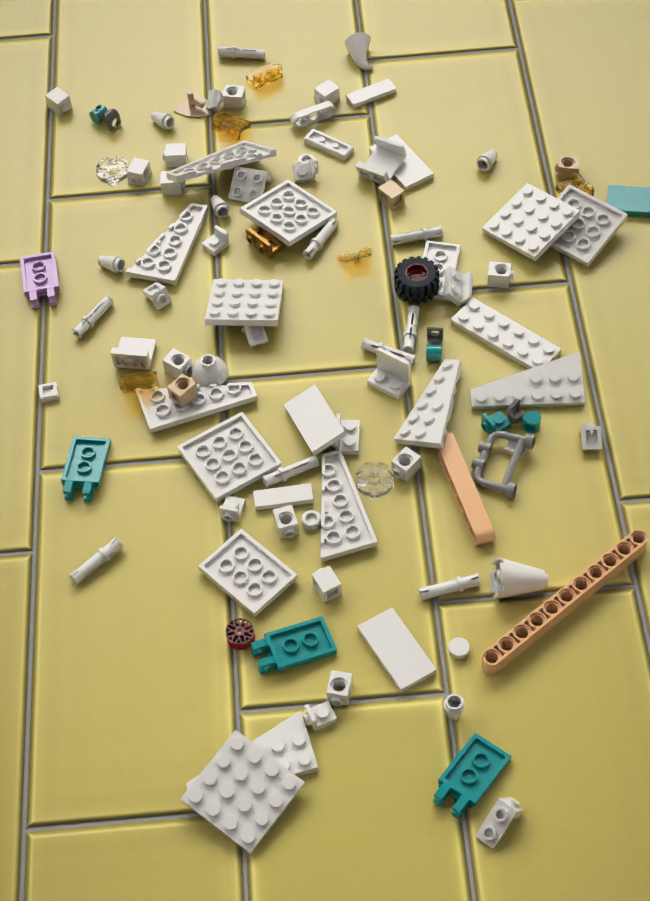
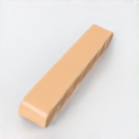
M447 432L443 438V449L435 448V451L472 540L476 546L495 541L494 528L452 432Z

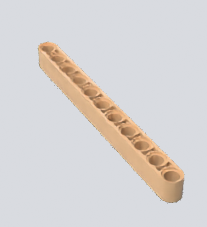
M643 530L632 531L487 648L482 655V670L489 675L498 673L645 552L648 535ZM503 648H509V649H511V650L506 651V650H503ZM493 660L495 661V663H489L487 661Z

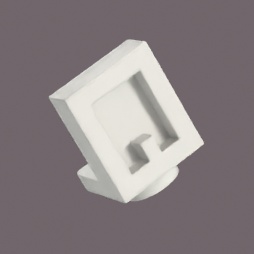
M309 159V163L293 165L295 183L315 180V174H318L317 164L313 163V159Z
M216 225L214 227V234L202 243V248L216 256L229 246L227 231Z
M158 282L142 290L144 296L152 300L157 310L172 302L167 288Z
M244 326L241 329L242 333L246 334L250 348L268 342L263 326Z
M595 423L584 424V427L579 429L582 451L602 450L601 426H595Z
M226 495L224 504L219 507L220 519L228 522H240L246 504L245 499Z
M329 701L310 708L309 704L304 705V721L307 726L311 725L314 732L337 722V717Z

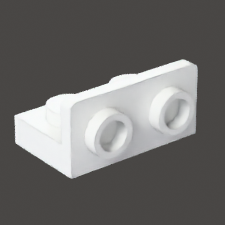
M452 266L446 268L443 296L456 306L468 302L472 294L473 273L469 271L462 275Z
M337 414L336 418L347 435L332 444V447H335V451L340 449L342 455H359L360 420H341V414Z

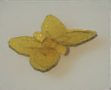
M366 247L360 250L358 254L353 253V256L342 254L337 256V259L344 263L354 261L355 264L361 263L360 258L371 256L372 250L370 247Z

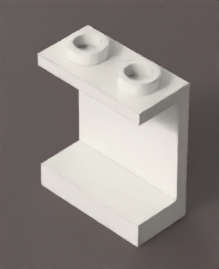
M375 136L374 140L377 147L366 163L358 161L355 167L360 177L384 184L392 180L406 158L407 153L402 143L390 141L385 137Z

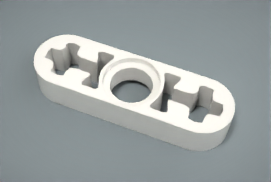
M325 101L293 113L290 117V122L294 128H302L332 117L336 112V108L331 101ZM316 112L313 117H310L312 113Z

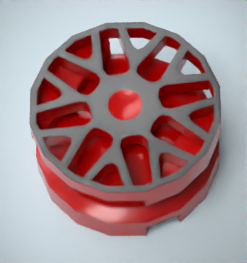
M236 618L228 623L225 630L228 644L236 650H245L251 647V643L255 641L252 623L244 618Z

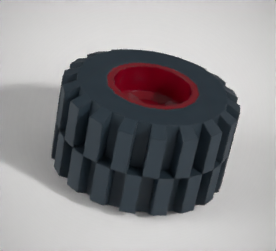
M421 256L403 259L402 263L399 262L395 268V293H397L399 298H402V301H409V304L427 303L428 299L432 300L439 290V270L437 265H434L432 260L428 261V258H421Z

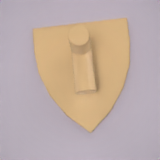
M191 89L187 90V98L173 110V112L191 118L213 116L212 110L208 109L205 104L206 99L194 93Z

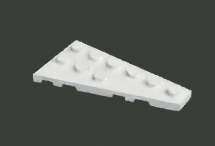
M244 140L169 171L166 175L168 180L182 183L188 179L225 169H233L236 166L277 156L276 149Z
M191 203L179 215V219L175 223H171L168 227L169 229L162 233L146 249V253L141 258L139 257L135 261V265L125 271L126 276L176 285L206 217L208 206Z
M580 352L471 389V410L508 408L516 399L520 400L519 408L584 405L585 396Z
M444 359L394 437L396 444L443 449V438L447 434L446 426L450 422L454 404L453 396L457 391L456 383L460 379L463 366L460 360Z
M252 382L229 383L223 386L210 384V386L201 387L197 384L198 395L183 408L169 399L167 388L152 386L151 389H141V387H134L151 433L258 400Z
M340 449L322 454L321 562L378 546V541Z
M301 710L252 741L296 776L318 771V765ZM197 777L193 778L192 780L186 783L187 790L197 779Z

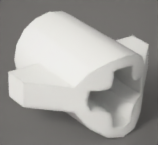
M209 90L208 99L205 100L207 108L219 112L224 96L221 95L219 90Z

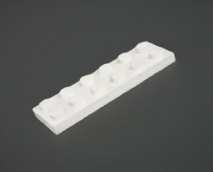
M472 298L451 318L452 325L526 369L554 361L561 354V348L475 298Z

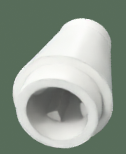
M153 112L151 114V120L163 129H171L174 126L175 119L171 114Z
M491 149L479 156L476 163L477 167L481 171L490 170L498 156L497 151Z
M218 195L212 196L210 201L214 215L219 218L226 217L229 214V205Z
M100 256L98 265L118 273L123 271L125 261L120 256Z
M451 694L444 700V708L450 720H458L465 708V701L458 694Z

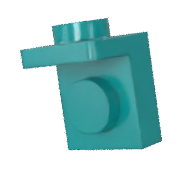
M501 411L491 416L484 413L482 414L481 427L484 432L491 434L496 431H506L511 428V422Z

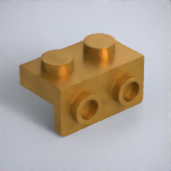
M261 227L254 231L251 228L246 229L248 243L254 245L262 254H266L269 258H272L286 248L285 243Z

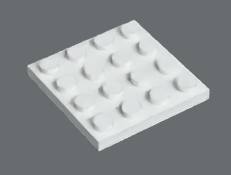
M286 180L240 208V214L288 246L293 245L322 227L330 218L334 219L337 217L336 210L290 180Z
M527 183L482 227L483 233L536 261L581 216L580 210Z
M569 184L557 199L580 210L581 216L550 247L588 267L627 220L628 214Z
M213 279L205 316V325L278 326L284 280Z
M243 412L177 446L181 456L216 503L226 498V495L230 496L261 479L262 476L282 467V462Z
M235 730L181 797V801L251 855L304 786L305 782Z

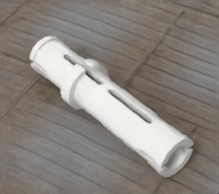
M218 46V56L232 57V59L248 58L265 60L266 50Z
M330 218L318 235L311 239L310 245L303 251L304 257L309 253L306 258L311 260L316 252L323 248L324 242L339 225L337 221L332 225L335 219Z
M441 225L432 228L422 227L421 230L390 235L391 245L443 237V229Z
M106 295L87 316L81 318V322L72 330L73 335L81 338L86 331L92 329L94 323L114 304L113 299Z
M415 305L408 308L406 330L403 333L404 345L402 350L409 354L414 352L415 341L418 337L416 330L420 308Z
M364 338L361 349L376 353V356L377 349L380 347L400 358L406 359L410 362V366H413L415 363L416 355L386 346L383 342L377 343L368 340L367 338Z
M313 455L287 467H279L277 471L262 476L263 483L267 488L280 481L285 482L290 477L318 467L319 461L316 455Z
M115 537L106 546L100 547L94 556L69 574L71 580L78 585L85 577L90 575L105 561L108 562L110 557L122 549V543Z
M478 573L462 578L458 576L454 580L418 589L421 595L420 598L424 601L457 591L459 593L464 592V589L481 586V581L478 578Z

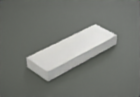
M386 79L346 95V99L353 108H357L396 93V87L390 79Z
M312 129L304 138V143L344 161L354 152L353 146L315 129Z
M311 483L253 491L256 511L288 505L314 503Z

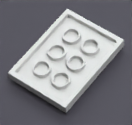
M243 529L236 532L198 565L199 570L254 617L298 579V575Z

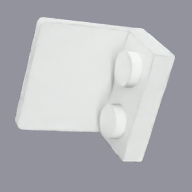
M236 166L228 198L249 203L263 195L266 182H271L272 176L267 171Z
M121 337L118 348L112 347L111 349L113 366L149 370L156 347V340Z
M379 347L377 349V369L368 378L367 385L399 400L410 387V362Z

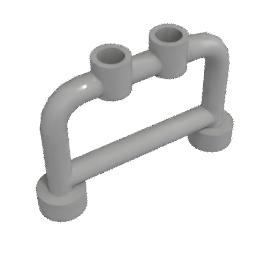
M496 431L488 436L486 442L480 441L478 446V452L481 453L480 457H474L471 468L475 469L473 473L474 481L481 487L504 492L505 497L514 499L517 492V484L511 482L523 448L530 450L534 448L536 435L527 433L526 436L505 431ZM498 438L517 442L501 484L481 478V473L486 467L488 455L492 452L493 443Z

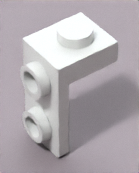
M512 797L498 798L476 833V837L489 847L495 848L512 820L519 818L524 811L519 807L520 803Z

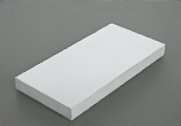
M397 134L388 138L390 141L402 143L407 153L406 158L393 176L405 191L434 178V173ZM376 144L369 147V152L371 154L377 147Z
M426 240L422 258L426 257L428 261L432 260L439 270V290L433 299L449 301L443 296L445 270L450 266L454 269L457 268L461 245Z
M315 384L284 404L314 456L347 435Z
M393 608L357 626V630L401 693L437 673L435 666Z

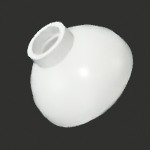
M206 354L194 363L191 374L200 387L210 386V384L220 386L228 377V367L221 358Z

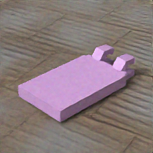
M54 251L20 257L24 294L27 299L30 298L32 308H40L38 297L48 295L50 306L57 305L56 293H59L60 285Z

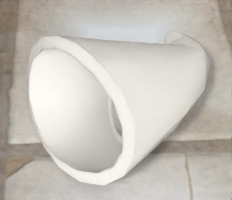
M363 32L354 33L345 41L352 60L363 70H373L374 67L367 62V51L371 37Z

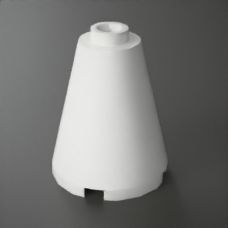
M501 557L494 558L492 564H495L494 570H490L491 593H495L493 598H504L540 591L548 585V574H545L543 569Z

